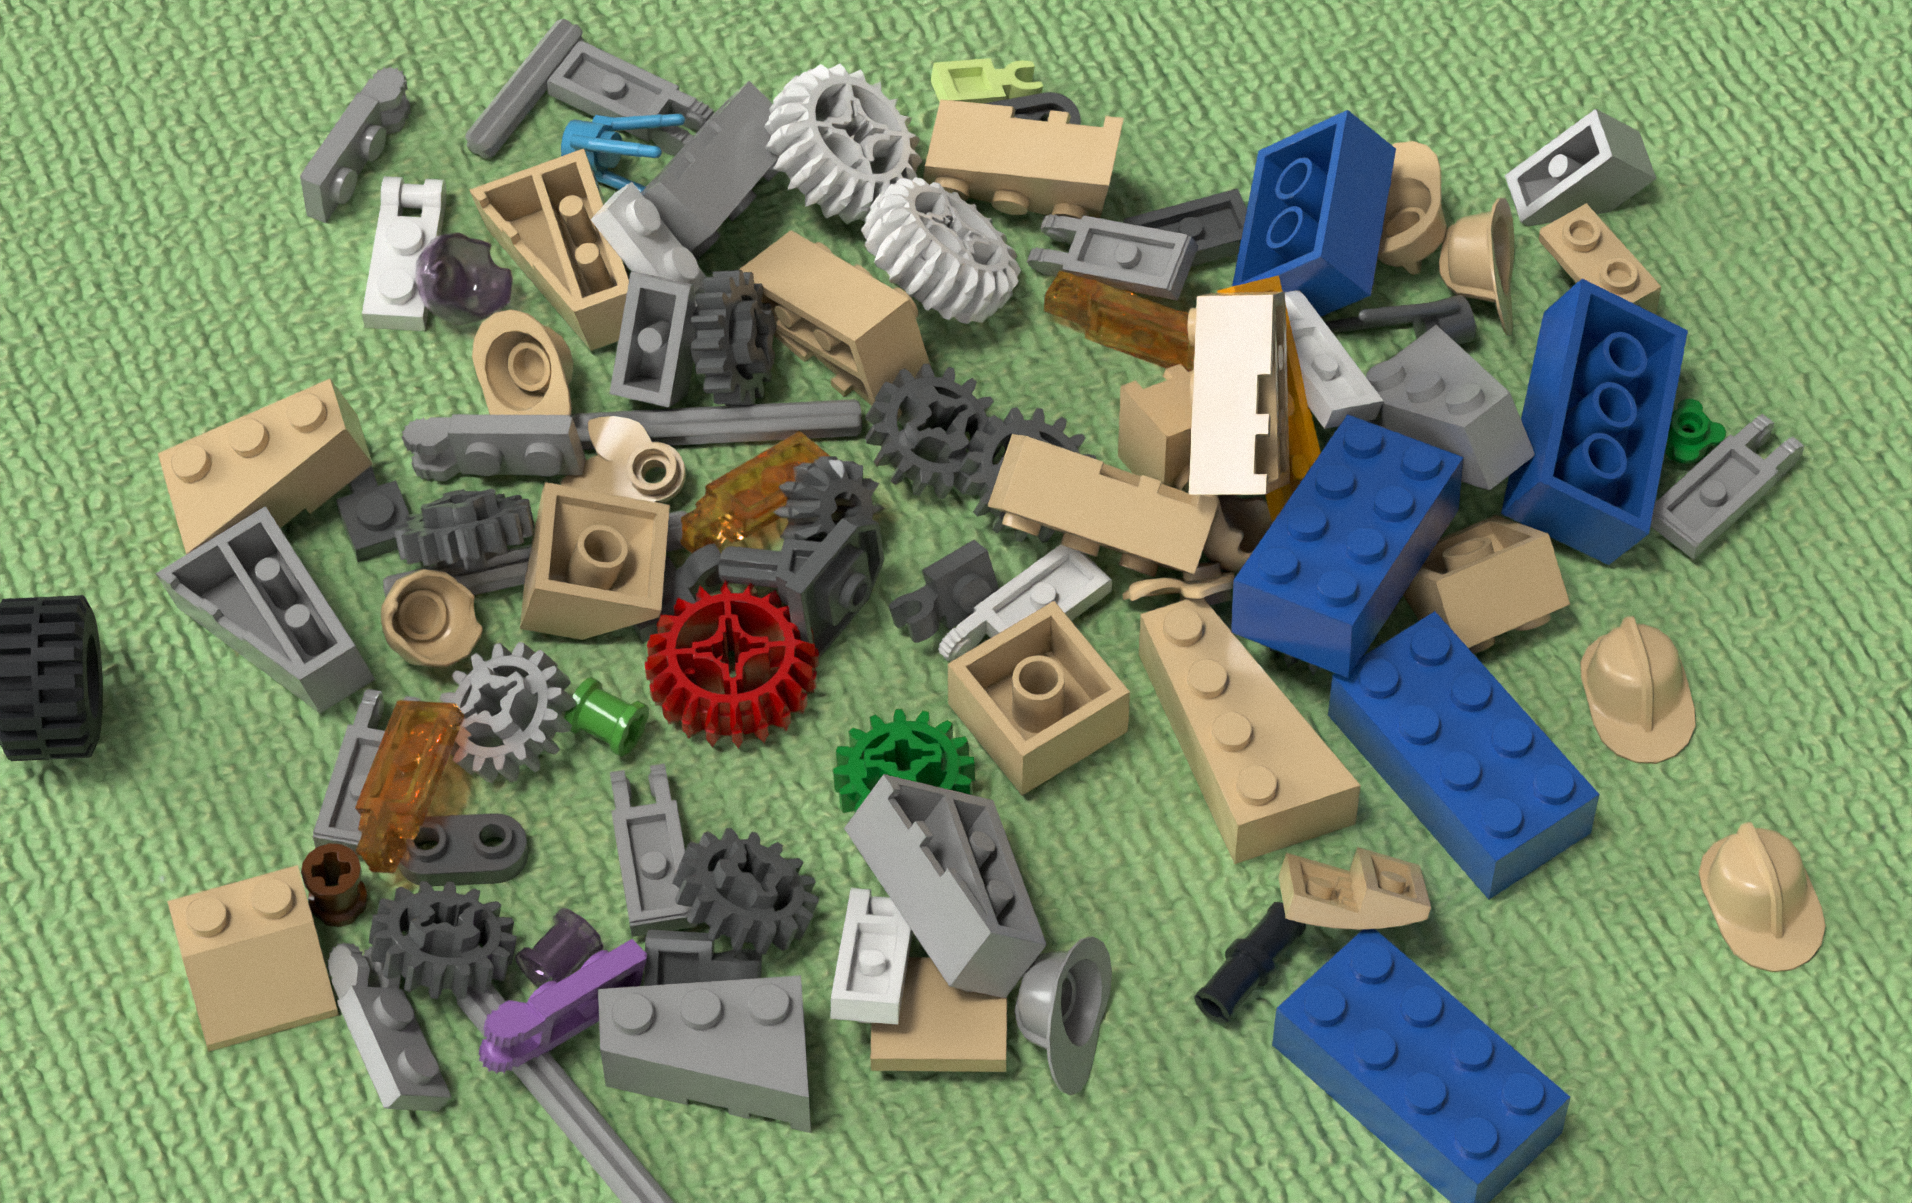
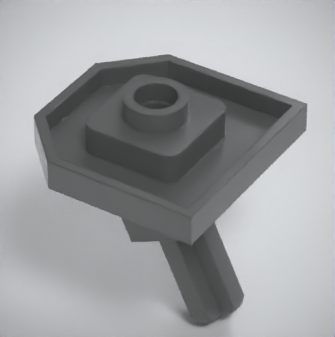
M865 515L842 518L822 542L784 538L781 551L729 546L722 550L720 556L719 577L720 580L723 582L726 580L728 583L743 585L752 583L754 586L778 588L779 598L782 603L788 605L791 622L798 627L801 641L813 644L812 628L815 648L818 649L820 659L870 598L884 562L880 525Z

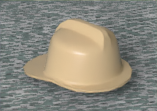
M1408 141L1392 144L1396 148L1377 258L1389 266H1403L1410 274L1415 275L1421 272L1422 260L1432 254L1443 242L1447 225L1441 205V167L1438 156L1427 145Z
M1497 198L1493 204L1492 211L1462 217L1455 224L1447 228L1442 243L1439 270L1447 288L1456 295L1495 302L1502 328L1506 336H1510L1513 329L1510 283L1514 262V228L1510 206L1506 198Z
M513 309L496 312L482 322L474 337L472 359L489 414L571 416L572 407L568 386L572 380L574 363L570 348L563 337L550 327L541 324L530 314Z
M1634 616L1625 617L1620 627L1614 628L1608 634L1600 636L1587 647L1580 662L1581 680L1593 725L1601 741L1619 757L1634 763L1657 764L1675 757L1688 745L1695 728V708L1684 667L1672 640L1657 628L1645 624H1637Z
M1750 821L1740 825L1736 834H1731L1715 842L1703 855L1699 869L1702 891L1709 903L1721 935L1734 955L1751 967L1769 972L1791 971L1811 960L1822 945L1826 926L1821 904L1803 866L1800 852L1787 837L1773 830L1755 828Z

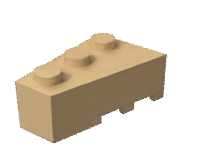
M584 148L470 189L471 196L487 230L586 346L592 351L619 341L630 273L627 265L591 221L592 217L605 204V200Z
M1181 364L1165 369L1163 377L1166 381L1144 389L1136 380L1120 387L1118 458L1135 475H1145L1162 481L1161 484L1189 493L1192 429L1189 385L1190 377L1194 370L1188 372Z

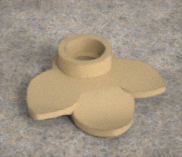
M606 416L588 421L589 436L597 455L585 461L582 475H566L561 481L563 486L664 503L675 497L682 489L686 479V468L682 457L673 447L661 442H652L646 430L639 422L629 418ZM661 467L666 470L665 477L658 483H648L644 480L645 474L651 468Z
M1220 562L1198 563L1195 574L1183 572V578L1181 579L1158 578L1132 583L1129 586V590H1126L1122 596L1123 600L1130 599L1135 601L1140 597L1179 593L1180 601L1189 598H1204L1209 605H1214L1232 599L1230 589L1233 588L1232 584L1235 575L1234 572H1221Z

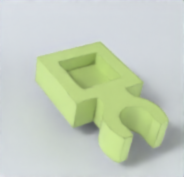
M991 58L933 63L931 83L939 103L940 99L984 104L1040 94L1043 91L1042 82H1032L1035 65L1031 61H1015L1008 64L1004 69H995Z

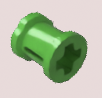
M593 677L585 679L572 696L575 699L576 706L565 711L564 719L572 725L570 732L575 734L583 730L610 744L611 752L623 757L633 750L641 738L649 717V707L640 701L630 704L604 691L602 683Z

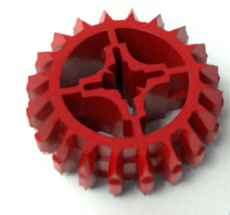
M725 580L720 589V594L712 596L700 586L696 593V603L694 604L677 598L674 605V616L660 614L657 623L658 634L650 635L647 643L648 657L645 662L646 679L650 681V696L652 701L655 702V706H662L663 716L669 725L681 721L682 731L688 739L705 730L706 740L712 748L722 735L731 736L732 742L739 749L745 734L754 733L759 740L765 743L766 738L769 736V725L787 731L789 724H791V713L804 714L805 708L808 705L807 694L814 693V689L817 686L816 667L819 666L818 649L815 648L812 628L813 644L801 641L798 627L791 622L789 607H782L776 590L763 598H758V590L752 583L747 586L743 593H733L732 587ZM730 651L735 653L736 676L733 678L729 675L728 653Z

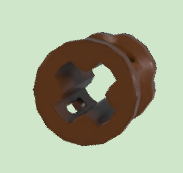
M332 843L318 846L307 855L302 863L301 875L304 886L309 891L308 903L311 913L327 926L342 927L352 924L367 908L368 895L365 885L361 881V865L358 856L351 848L342 844Z

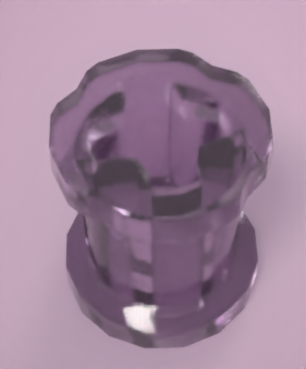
M561 908L552 917L554 926L533 948L524 947L515 956L520 970L538 988L548 981L554 980L558 983L565 979L587 956L591 957L604 949L601 937L583 917L575 914L568 908Z

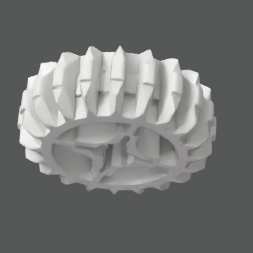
M820 64L815 69H810L800 76H795L773 100V104L769 108L771 115H769V120L764 126L771 135L765 148L779 156L773 170L785 172L790 178L787 190L798 188L805 195V207L817 203L821 206L825 218L839 214L846 224L859 219L865 222V217L871 211L870 206L881 192L885 193L889 186L895 184L900 178L913 180L917 177L915 172L923 160L915 152L920 139L907 130L912 118L900 115L896 109L899 98L889 100L881 92V82L870 85L866 82L861 69L848 74L841 64L828 69Z
M917 177L913 180L900 178L895 184H891L885 193L881 192L870 206L871 211L865 217L866 223L861 229L866 239L865 247L869 253L876 256L874 261L876 266L889 274L890 283L898 284L910 297L920 301L925 310L933 308L943 318L950 320L952 317H955L959 322L965 324L971 321L983 323L998 308L1001 309L1012 296V290L1019 282L1017 276L1021 272L1017 261H1015L1017 257L1016 252L1006 244V235L993 227L992 219L984 217L976 210L975 204L969 205L963 201L958 192L949 193L944 190L940 183L933 182L929 185L924 179Z

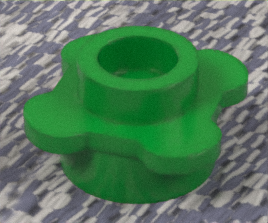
M1683 399L1678 403L1677 409L1672 412L1665 454L1671 460L1682 464L1699 462L1707 456L1710 446L1717 447L1725 439V427L1721 423L1712 422L1703 412V406L1699 401ZM1684 428L1692 429V430L1694 431V433L1685 432V431H1683V429H1684Z

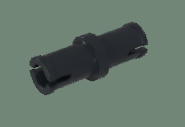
M1274 902L1264 917L1244 939L1237 938L1226 949V961L1215 972L1208 983L1200 988L1194 996L1198 1008L1211 1020L1220 1024L1228 1023L1236 1009L1245 1001L1256 986H1265L1276 973L1275 964L1295 939L1303 934L1306 929L1305 923L1286 919L1283 903Z

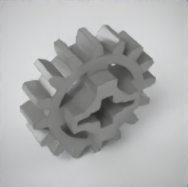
M518 642L511 653L501 643L494 645L492 659L486 661L479 654L475 653L471 656L474 669L468 675L460 671H455L452 674L459 687L455 693H442L439 699L450 708V712L436 718V725L447 733L440 741V744L454 756L453 761L470 775L476 773L486 782L493 783L498 773L510 782L517 781L519 766L523 764L534 772L540 770L538 755L543 750L556 755L560 750L558 745L552 740L555 733L569 732L572 725L561 716L562 712L576 706L575 699L564 691L571 683L569 677L557 668L558 664L541 650L535 653L522 642Z

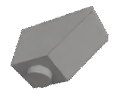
M1594 109L1507 173L1505 178L1520 222L1527 226L1554 222L1586 203L1596 214L1611 212L1653 182L1656 176L1640 132Z
M636 271L630 273L609 394L665 407L672 406L688 395L694 362L690 348L695 338V328L691 323V317L696 309L694 284Z

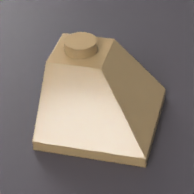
M545 482L525 574L520 629L584 640L658 618L662 608L670 505Z

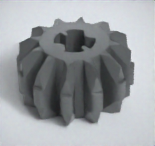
M821 456L819 459H815L814 463H802L799 466L793 467L795 482L787 481L785 484L778 486L787 497V504L775 510L774 513L780 518H787L788 524L780 538L822 542L842 518L865 515L872 519L873 515H877L886 508L877 502H872L871 496L879 483L871 478H863V465H859L854 461H842L836 456Z

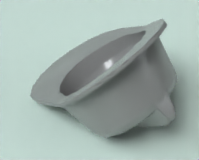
M1093 936L1080 939L1069 951H1052L1038 955L1023 976L1015 1007L1018 1028L1029 1042L1047 1050L1052 1078L1058 1089L1067 1095H1074L1080 1092L1089 1078L1094 1060L1099 1026L1111 990L1112 968L1110 954L1104 942Z

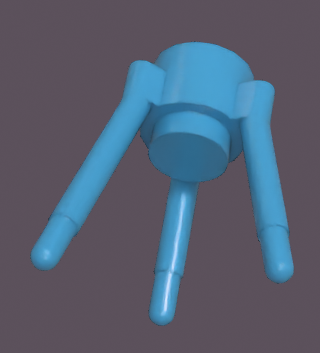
M682 114L616 118L595 115L592 122L574 119L568 123L563 133L561 156L584 148L598 183H604L620 190L633 182L641 193L645 186L608 171V167L615 168L620 161L621 155L659 158L662 150L658 146L622 141L620 133L615 131L681 126L685 123V117Z

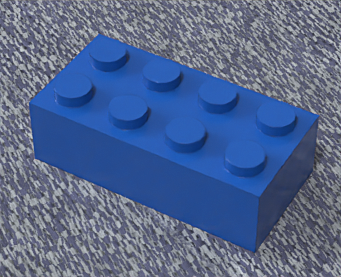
M1583 278L1545 310L1521 421L1535 455L1509 475L1501 514L1528 527L1548 533L1551 538L1607 565H1610L1646 537L1650 531L1688 330Z
M1347 414L1234 578L1231 633L1349 678L1458 512L1463 457Z
M1435 611L1364 655L1349 678L1336 673L1332 675L1328 716L1488 900L1591 834L1600 794Z
M1363 929L1276 1008L1272 1046L1451 1203H1489L1563 1132L1570 1096L1376 929Z

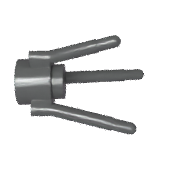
M1462 295L1429 303L1361 310L1357 317L1325 321L1332 333L1413 323L1417 339L1437 325L1459 346L1474 341L1476 335L1472 309L1466 298Z

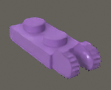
M631 939L610 952L601 950L595 953L582 965L580 970L558 983L554 980L544 983L533 992L527 1003L508 1000L499 1005L498 1010H492L491 1014H487L484 1023V1036L487 1039L482 1040L478 1054L480 1055L479 1061L483 1063V1067H487L489 1072L492 1070L496 1074L498 1072L505 1074L507 1070L512 1071L513 1066L519 1067L534 1057L538 1058L541 1054L547 1053L599 1021L598 989L640 986L647 953Z

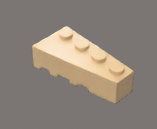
M1189 598L1140 615L1138 655L1234 864L1356 824L1361 785L1236 636L1231 633V630L1204 598Z

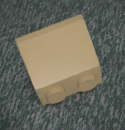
M1498 515L1440 538L1403 594L1419 621L1435 611L1473 654L1490 648L1495 643L1494 637L1512 629L1518 631L1530 630L1546 624L1551 619L1550 613L1570 605L1549 534Z
M298 865L167 901L208 1052L339 1015Z

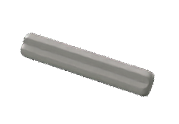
M560 19L545 34L467 131L465 136L468 141L467 147L472 153H477L484 159H489L497 153L548 89V79L579 41H584L581 36L583 31L577 24H572L566 19Z

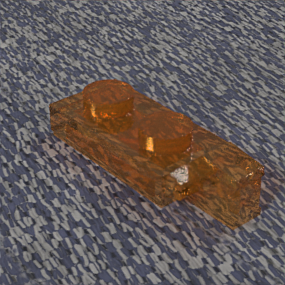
M1064 271L1057 273L1056 278L1045 293L1044 312L1077 323L1085 329V339L1166 369L1181 364L1188 372L1194 370L1195 346L1190 345L1188 338V312L1169 308L1139 297L1130 291L1120 290L1098 281L1096 282V280L1086 279Z
M798 431L705 485V495L696 502L695 506L697 508L681 517V544L692 554L709 544L715 543L717 548H720L726 538L731 543L741 541L743 537L747 538L778 520L780 517L774 511L787 504V497L778 486L785 484L787 481L795 482L793 467L799 466L802 463H814L815 459L829 455L806 435Z
M407 700L396 702L355 806V809L361 815L358 830L362 831L355 851L357 855H361L370 867L369 870L371 872L395 874L407 850L406 839H415L420 831V826H423L465 717L456 703Z

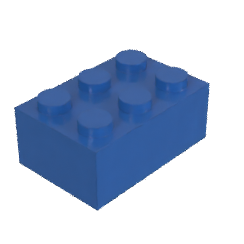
M1346 110L1259 150L1232 287L1279 275L1282 291H1300L1305 295L1320 317L1371 296L1396 148L1349 110Z

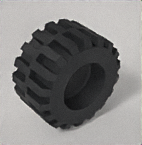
M84 595L2 599L0 602V746L6 757L10 761L92 757L100 738L102 726L103 676L97 622Z

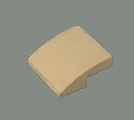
M1359 847L1356 849L1349 871L1286 853L1278 876L1286 919L1309 925L1338 929H1383L1427 920L1431 910L1420 865Z
M909 957L898 1025L871 1023V1071L1006 1072L1007 997L1001 998L950 987L930 957Z

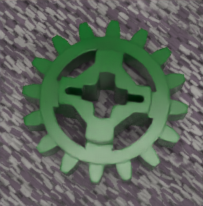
M896 709L893 722L886 724L876 714L870 716L871 730L865 733L856 728L850 729L848 731L850 747L838 746L836 749L837 767L833 768L834 790L839 793L840 809L843 813L853 811L855 813L883 774L973 795L972 782L975 781L974 757L969 756V744L966 736L953 739V725L948 720L940 723L935 728L930 726V717L927 711H922L916 721H906L903 709Z

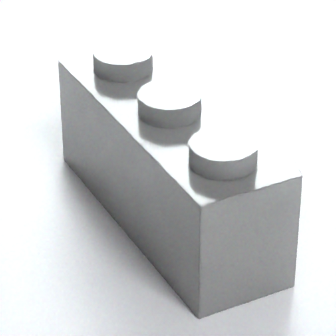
M750 81L724 102L641 192L644 198L654 204L662 221L680 244L693 254L696 260L721 236L716 230L728 217L733 221L756 198L757 195L751 189L763 176L767 181H770L779 172L773 170L779 156L765 148L771 135L764 126L769 120V115H771L769 108L773 103Z
M1437 325L1433 326L1390 360L1373 366L1366 374L1368 381L1383 399L1376 419L1368 420L1367 422L1462 456L1461 482L1491 490L1535 455L1510 392Z
M266 506L155 573L178 609L318 713H322L375 680L355 644Z
M883 774L844 828L948 985L967 992H977L1006 998L1047 944L994 801Z
M801 975L598 989L600 1052L605 1085L607 1087L688 1105L689 1100L728 1108L729 1115L750 1119V1115L755 1114L790 1122L791 1129L811 1133Z

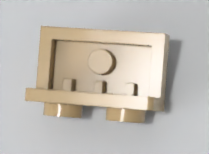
M1587 203L1540 229V243L1576 283L1583 278L1656 314L1661 285Z

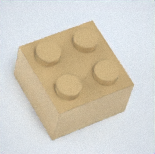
M1052 601L948 663L949 706L1022 796L1128 732L1130 691L1055 601Z

